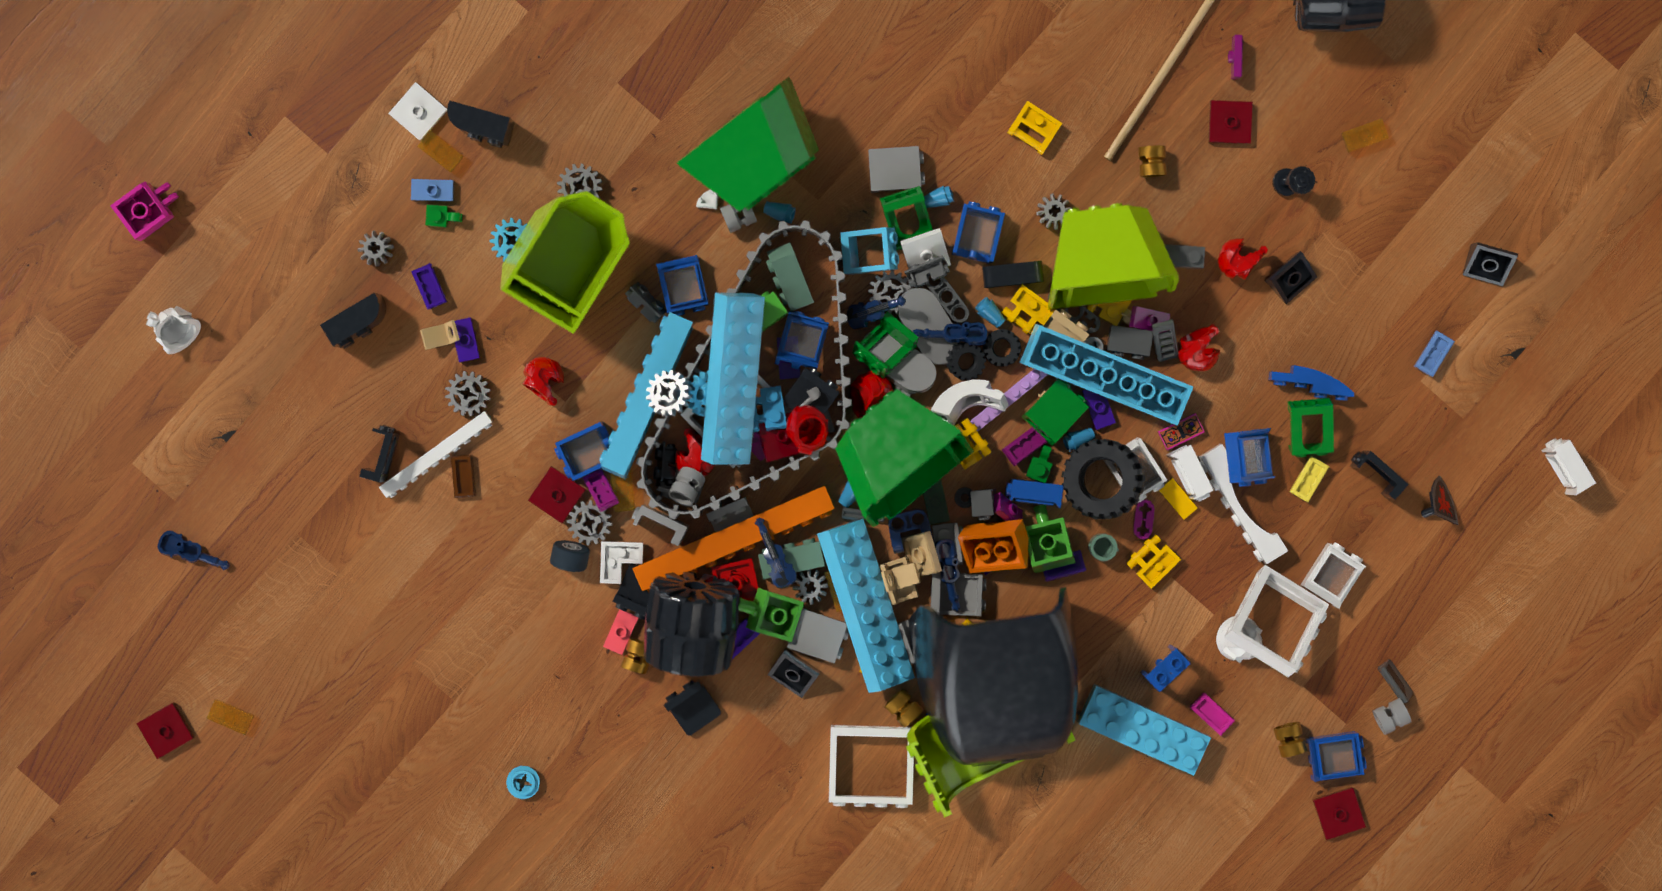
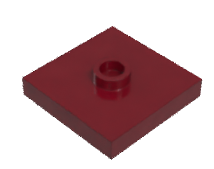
M1211 100L1208 143L1251 144L1253 102Z
M791 412L785 413L786 423ZM759 423L760 430L758 434L766 462L799 454L798 447L790 440L786 428L766 431L765 423Z
M551 466L528 501L563 524L569 512L572 511L586 489L572 479H568L566 475Z
M174 702L136 723L156 759L194 739Z
M1353 787L1312 799L1326 840L1366 827Z

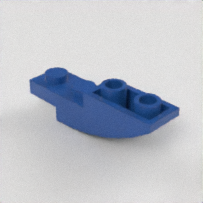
M1293 365L1290 368V373L1269 372L1268 380L1274 381L1273 385L1286 386V382L1295 383L1294 387L1307 388V384H1309V393H1315V398H1327V395H1334L1335 400L1348 401V397H1354V392L1345 384L1318 370Z

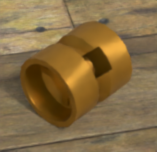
M1165 146L1139 147V160L1142 161V164L1139 165L1140 177L1167 176V166L1163 162V159L1166 158Z
M629 638L626 647L628 654L624 655L621 667L633 672L647 674L650 663H647L644 659V641ZM636 655L641 658L640 660H635L634 656Z
M904 688L884 705L891 715H897L896 720L904 728L923 711V708L916 701H911L910 694Z
M1300 722L1286 723L1273 728L1276 740L1280 741L1278 748L1281 757H1291L1307 751L1305 740L1300 737L1303 734ZM1286 737H1294L1293 739L1286 740Z

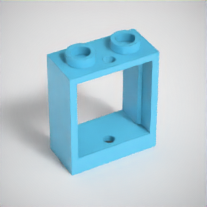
M883 227L840 232L844 274L853 275L898 270L899 255L896 251L898 237L895 228ZM882 234L884 265L859 267L857 237Z

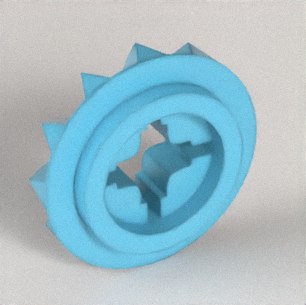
M518 766L508 774L506 784L509 792L514 797L527 799L538 791L540 778L531 767ZM527 774L526 781L529 782V785H525L524 788L520 790L521 783L515 779H522L523 776Z

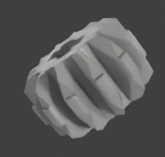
M1050 194V201L1044 196L1042 200L1046 205L1042 203L1037 205L1043 211L1036 212V215L1044 216L1039 220L1040 223H1043L1045 220L1048 221L1046 228H1049L1051 223H1053L1054 229H1058V222L1062 225L1064 213L1072 209L1071 207H1064L1069 203L1068 200H1065L1063 203L1060 202L1062 195H1059L1057 200H1055L1054 194ZM1052 206H1055L1056 209H1059V213L1056 214V217H1053V214H1049V211L1052 209Z
M372 231V238L369 234H364L367 241L359 240V243L364 245V247L358 248V252H365L360 258L362 260L368 258V265H371L374 261L375 266H380V259L386 264L388 261L385 256H393L388 250L394 249V246L387 245L391 238L387 237L384 239L385 233L383 232L377 235L376 231ZM375 243L380 246V251L377 250V254L371 250L372 246L375 247Z
M811 569L807 570V577L801 571L799 575L803 580L797 578L795 581L800 586H793V590H800L795 597L799 598L803 594L802 602L805 603L808 597L810 598V605L814 603L813 597L820 602L821 597L818 594L820 593L823 596L827 594L821 588H827L828 584H820L826 577L821 576L817 579L819 575L818 570L815 571L814 576H811ZM810 581L814 582L816 590L814 592L813 590L807 592V587L804 586L806 582L808 584Z

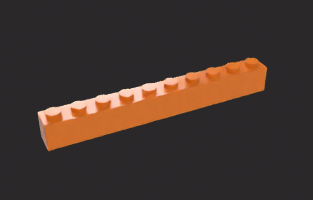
M824 485L632 569L641 590H647L649 593L650 584L658 576L666 578L665 574L673 572L677 575H682L683 572L697 573V568L705 565V568L717 564L716 560L724 557L725 560L736 556L735 551L743 548L745 552L755 548L754 543L762 540L764 544L759 527L755 525V521L759 517L765 520L764 525L773 540L775 539V534L779 532L782 535L794 531L793 526L801 524V527L813 523L812 518L820 516L821 519L831 515V510L835 508Z

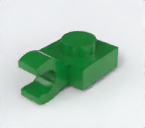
M427 205L425 226L447 227L448 221L462 222L463 214L449 212L448 206Z
M1043 445L1039 458L1032 456L1026 473L1027 477L1046 483L1053 464L1047 461L1052 449L1051 447Z

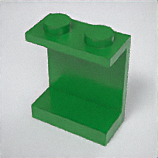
M1059 378L1022 416L1051 446L1089 408L1086 405L1087 401L1081 395H1076L1071 390L1072 387L1068 382L1061 381Z

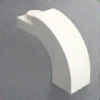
M969 380L955 384L944 391L934 403L931 411L954 426L960 415L970 407L984 405L1005 411L1008 407V402L1002 391L992 389L990 381Z

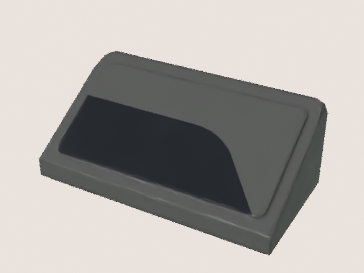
M1389 659L1377 667L1378 671L1395 695L1403 703H1407L1413 695V691Z

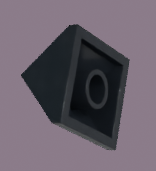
M1479 242L1470 245L1463 275L1503 286L1518 257V253Z
M1299 251L1264 281L1287 304L1313 282L1317 275L1304 254Z
M785 648L768 673V676L802 698L817 679L820 671Z

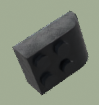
M449 100L447 107L448 117L455 127L467 134V137L478 142H482L483 139L488 140L487 143L502 148L503 145L509 146L515 122L510 117Z
M372 293L320 324L331 345L346 349L355 343L354 339L364 338L373 333L372 329L378 326L385 317V300L381 294Z

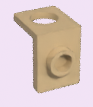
M454 320L420 330L425 350L449 345L460 340Z
M915 563L881 572L886 592L921 583Z

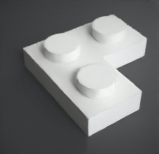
M601 541L600 583L621 584L622 563L643 564L644 543Z

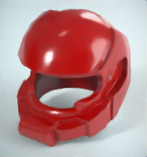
M1244 238L1231 239L1224 243L1219 253V268L1228 278L1234 279L1238 276L1246 280L1251 270L1267 254L1268 248L1261 246L1258 251L1241 256L1239 253L1245 244L1243 242Z
M1215 324L1199 328L1180 339L1181 347L1178 350V356L1181 363L1187 369L1192 371H1208L1216 365L1220 350L1206 348L1209 346L1211 338L1219 332Z
M547 357L532 359L524 368L523 373L526 378L522 385L547 402L549 406H555L557 399L552 396L548 380L564 383L563 368L559 362Z
M870 371L859 375L854 380L850 389V398L853 404L852 410L857 418L861 419L867 414V410L871 406L881 403L883 397L888 392H894L891 382L886 377L883 379L881 376L875 375Z
M796 406L787 419V435L794 442L795 446L798 447L799 453L812 455L813 451H817L821 446H824L828 436V420L821 411L813 406Z
M687 428L684 434L688 439L687 447L689 453L677 450L675 454L676 466L679 471L682 467L693 468L705 477L712 472L715 465L701 460L703 437L696 433L695 429Z

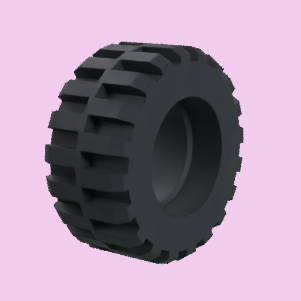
M1108 439L1091 440V442L1079 445L1080 447L1077 450L1074 449L1071 457L1066 459L1064 464L1066 468L1065 471H1062L1061 476L1064 477L1062 485L1063 490L1066 491L1065 497L1067 501L1073 504L1072 507L1080 511L1082 515L1092 517L1093 519L1117 518L1132 510L1134 504H1137L1140 500V494H1143V481H1145V475L1142 472L1144 468L1142 463L1139 462V457L1136 453L1132 452L1128 446ZM1097 460H1110L1122 472V485L1119 492L1108 499H1098L1092 496L1085 486L1086 470Z

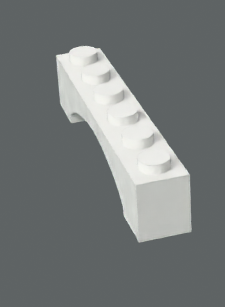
M1219 444L1199 456L1204 472H1208L1212 478L1209 480L1211 486L1215 491H1220L1223 496L1220 500L1224 507L1231 509L1234 514L1231 516L1237 527L1241 526L1244 530L1243 538L1248 545L1252 543L1255 548L1253 554L1259 562L1263 561L1264 564H1268L1288 552L1277 533L1270 534L1261 529L1242 509L1234 493L1232 483L1229 480L1227 454L1223 444Z

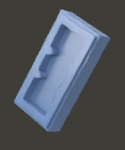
M411 179V200L454 202V180Z
M1435 331L1414 367L1433 377L1455 341L1439 331Z

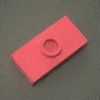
M619 609L603 647L623 655L638 617L628 611L625 612Z

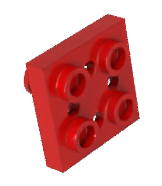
M752 558L711 567L714 576L718 579L723 578L730 581L738 588V591L742 592L739 596L740 598L754 601L759 586Z

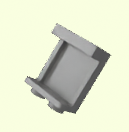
M919 146L868 150L871 193L907 190L917 186L921 188V185L925 184V174L920 172V164H924L923 151H919Z
M646 504L636 507L632 515V519H634L633 525H640L643 516H646L675 530L676 532L671 543L677 546L681 545L689 525L677 519L669 518V515Z
M941 573L932 574L931 608L939 614L981 617V612H985L986 600L982 599V591H986V579H983L982 574L960 573L959 578L954 582L960 604V610L957 612L952 610L953 604L949 600L946 583L941 580Z
M802 608L793 640L788 643L787 648L835 664L836 659H841L844 648L840 647L842 640H847L849 635L846 622Z

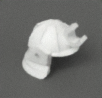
M178 306L161 311L159 315L150 311L147 316L146 325L154 327V332L157 336L155 340L163 346L167 354H175L188 347L196 339L201 329L200 321L192 318V313Z
M1233 616L1224 621L1220 626L1216 636V643L1223 656L1241 663L1243 659L1249 660L1254 658V656L1224 638L1234 618ZM1247 618L1240 632L1262 645L1260 634L1263 630L1252 619Z

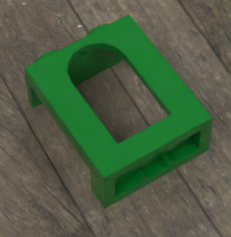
M920 186L880 198L887 225L890 228H895L897 233L896 250H903L900 241L933 230ZM914 204L919 219V228L913 234H904L899 228L894 210Z
M887 311L883 319H881V323L860 343L857 341L854 343L852 353L858 361L864 362L869 366L875 375H879L884 379L916 348L919 337ZM888 333L902 346L883 363L869 350Z
M1323 398L1287 401L1290 413L1291 445H1288L1292 456L1305 457L1307 454L1323 456L1334 452L1333 404L1331 400ZM1322 414V443L1303 444L1302 415Z

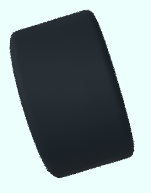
M556 541L553 543L550 563L564 571L581 572L587 568L590 550L587 546L574 541Z

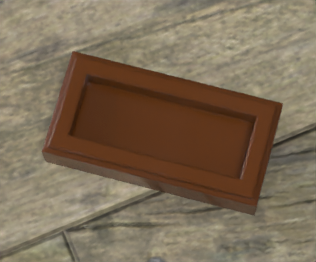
M452 456L454 498L476 496L473 456Z

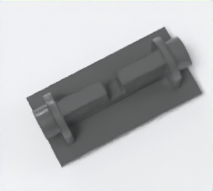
M935 256L926 263L911 266L904 273L909 278L910 287L918 288L929 283L927 275L931 274L934 281L947 276L950 270L943 256Z
M639 282L632 285L625 293L627 300L636 308H639L641 304L645 306L640 312L649 322L652 321L655 324L667 312L663 303L655 299L649 293L648 288Z

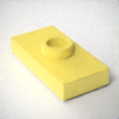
M1310 456L1289 492L1309 502L1330 466Z

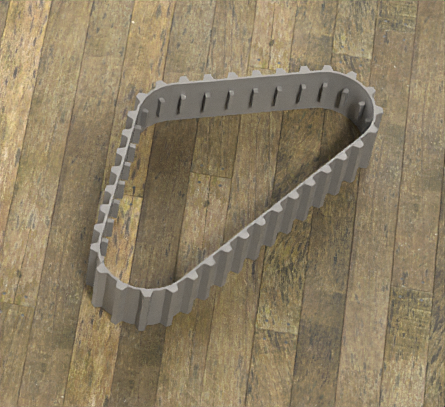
M804 220L800 226H788L785 221L779 222V229L771 234L761 233L759 235L761 244L756 252L749 251L746 255L750 261L746 270H738L736 273L740 279L736 289L728 288L726 293H739L745 281H751L749 274L756 262L761 263L762 260L758 257L766 245L770 247L772 245L770 241L781 234L787 237V232L799 231L802 232V236L806 237L807 233L820 239L818 244L821 246L824 243L832 253V256L828 257L829 261H834L836 275H831V280H836L837 296H832V301H837L838 317H833V322H839V338H834V343H840V359H835V363L841 364L842 380H836L837 385H842L843 401H838V406L843 405L842 421L837 420L836 423L840 425L839 431L833 439L828 436L826 440L829 443L817 451H813L812 455H806L796 461L792 456L789 458L790 464L778 470H775L774 466L770 467L772 473L758 480L752 476L750 477L752 483L736 490L735 486L730 487L732 493L718 500L714 495L710 497L712 503L698 508V505L695 504L692 505L693 510L687 511L678 510L679 505L675 504L672 508L661 501L663 497L661 495L657 497L651 489L652 479L648 480L647 468L653 462L649 460L655 446L660 447L661 443L658 440L664 429H670L671 427L668 424L671 418L670 414L664 419L657 418L655 424L659 429L655 437L646 438L645 443L648 445L645 456L637 458L636 463L642 467V479L637 482L638 488L645 489L651 498L648 505L651 508L660 506L662 509L667 510L669 518L676 519L680 514L690 513L695 519L701 517L703 509L709 506L717 510L722 507L723 499L730 496L733 500L741 498V490L750 486L755 491L761 487V480L770 476L775 481L780 478L781 470L791 467L795 471L800 468V461L807 457L812 458L814 461L819 459V451L827 446L834 449L838 445L836 438L840 434L841 429L849 428L850 423L845 420V408L851 406V400L845 398L844 388L850 385V378L844 377L843 367L849 364V357L842 355V346L848 344V336L841 334V325L847 323V315L840 313V304L846 302V294L839 292V284L845 281V276L843 272L838 271L837 265L842 260V255L840 251L833 250L829 243L831 239L830 234L827 231L820 234L816 230L811 229L809 221ZM707 326L706 328L710 336L705 345L698 344L695 348L699 353L696 362L687 363L685 367L689 371L686 379L690 382L695 373L699 374V371H701L698 367L705 354L710 356L708 349L711 345L712 326Z

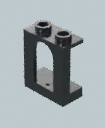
M380 425L379 428H373L372 430L373 432L385 435L376 469L362 468L359 477L376 482H386L400 434L395 433V428Z
M1358 451L1351 458V468L1359 469L1366 462L1389 483L1380 493L1386 499L1395 500L1409 485L1372 451Z

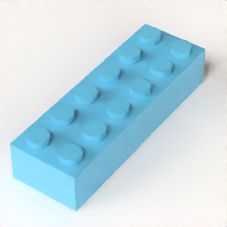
M1096 684L1093 685L1077 721L1086 728L1193 776L1211 739L1209 735Z

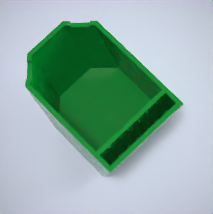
M788 77L679 160L677 164L740 212L744 208L750 210L763 198L767 197L797 172L816 159L814 154L819 149L792 80Z
M898 389L894 392H888L883 397L881 403L871 406L867 410V414L861 419L857 418L854 420L835 448L861 513L872 527L879 524L878 520L885 517L888 520L894 518L974 452L958 428Z

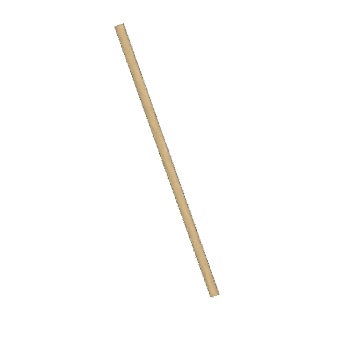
M1215 0L1204 1L1104 157L1107 160L1111 161Z

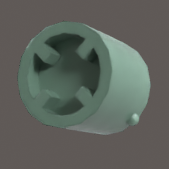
M1105 533L1094 535L1088 544L1090 554L1101 561L1112 559L1117 551H1119L1116 540Z

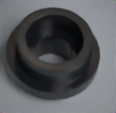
M963 487L956 491L954 500L959 507L968 508L972 506L970 492L972 490L970 488ZM962 494L969 496L968 501L963 502L961 500Z

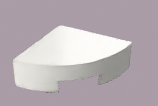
M712 190L706 191L698 199L696 207L717 210L718 195Z

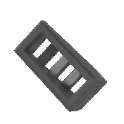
M1173 320L1153 324L1154 350L1158 361L1177 358L1178 348Z

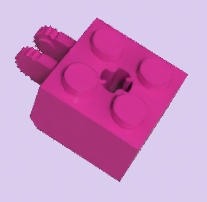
M142 182L110 205L135 240H144L175 217L167 206L179 197L177 193L170 194L164 200L160 197L161 194L168 191L171 187L169 182L161 185L156 190L151 183ZM142 207L146 209L144 215H140Z

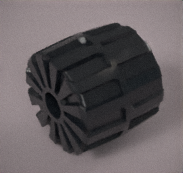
M1293 0V6L1295 5V22H1297V28L1300 31L1348 32L1378 28L1382 24L1385 12V0Z
M673 572L665 574L666 578L656 577L653 583L650 584L645 613L644 659L646 662L658 670L693 677L716 675L724 670H728L732 663L738 628V588L726 579H718L716 576L703 574L701 578H697L694 572H683V577Z

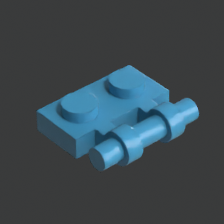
M781 386L761 388V397H756L753 432L760 430L759 423H765L766 431L786 428ZM762 405L763 415H757L756 406Z

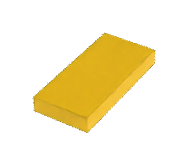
M1173 478L1159 490L1183 520L1197 509V506Z

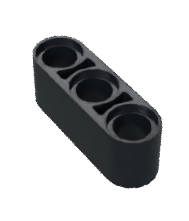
M1042 261L982 267L984 288L1044 282Z

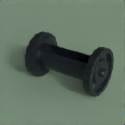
M1299 166L1292 170L1284 168L1275 173L1272 185L1274 190L1282 196H1290L1294 193L1306 194L1313 189L1315 176L1313 171L1305 166Z

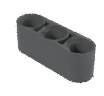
M945 277L940 278V283L937 286H932L929 283L925 284L929 291L938 299L953 322L962 323L966 321L969 316V310ZM944 291L952 294L953 299L951 302L945 303L942 301L941 294ZM956 308H962L965 311L963 319H956L953 312Z

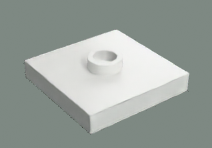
M415 82L388 114L418 140L422 141L447 112V109Z
M940 228L900 241L908 269L913 265L926 263L935 256H943L948 263L947 265H951Z

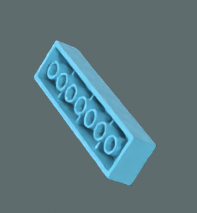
M715 292L701 460L712 465L750 464L765 297L753 293Z
M671 312L668 317L664 316L660 323L661 333L659 336L655 335L651 343L652 353L651 355H646L642 364L644 368L643 373H638L634 381L635 391L634 393H629L625 401L626 411H621L616 422L618 425L617 431H612L608 439L610 444L608 451L604 450L599 459L603 470L625 480L656 413L654 412L655 408L649 407L652 401L646 399V396L650 395L646 388L652 387L649 381L656 380L655 374L662 376L663 370L668 373L670 370H675L693 330L692 321Z
M1035 324L1020 361L1024 365L1177 426L1193 389V386L1038 324Z
M864 519L817 533L868 693L882 691L914 679L915 676L888 593L885 589Z

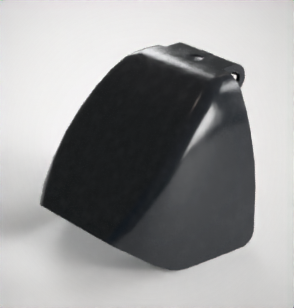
M1066 587L1059 589L1058 602L1055 608L1044 614L969 624H955L944 619L930 606H920L916 609L908 620L915 673L921 698L939 740L947 753L955 761L962 765H972V767L1012 763L1014 761L1042 758L1044 755L1055 753L1065 744L1074 726L1078 699V654L1074 623Z

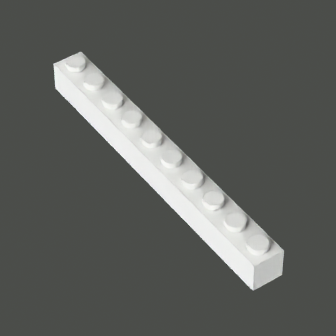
M486 411L482 412L379 487L386 498L394 497L397 495L396 492L401 489L402 491L408 487L407 484L409 482L413 483L418 480L420 474L424 475L429 472L428 469L430 467H436L439 464L438 461L447 459L452 451L454 453L460 449L459 446L463 443L464 445L468 444L471 441L470 438L473 436L476 438L484 428L485 430L490 428L493 420Z

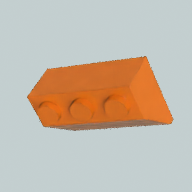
M1023 519L969 524L964 527L958 536L969 573L1023 569L1028 566L1029 537Z

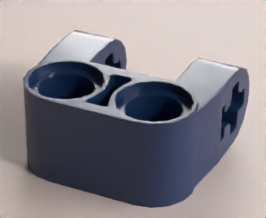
M921 508L901 511L894 518L888 520L894 554L904 552L900 535L902 532L920 528L921 533L930 531L933 538L928 517ZM915 513L923 514L924 519L921 523H914L912 521ZM896 517L903 520V525L900 528L892 526V520Z

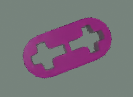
M1143 500L1135 506L1133 533L1137 538L1146 539L1152 534L1155 508L1151 501ZM1147 503L1150 512H1146L1145 518H1142L1143 512L1139 510V507ZM1143 520L1145 521V528H1148V532H1144L1143 536H1140L1137 527H1141Z

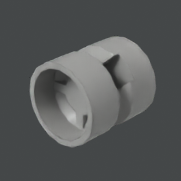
M730 204L720 208L730 233L741 229L743 224L749 226L757 222L752 208L750 210L744 208L742 210L744 216L740 219L737 215L738 210Z
M682 467L676 477L677 481L673 483L668 494L677 503L684 506H692L697 498V492L701 490L705 482V477L693 468Z
M1400 698L1389 702L1388 707L1381 706L1372 711L1384 735L1395 731L1396 726L1403 727L1412 722Z

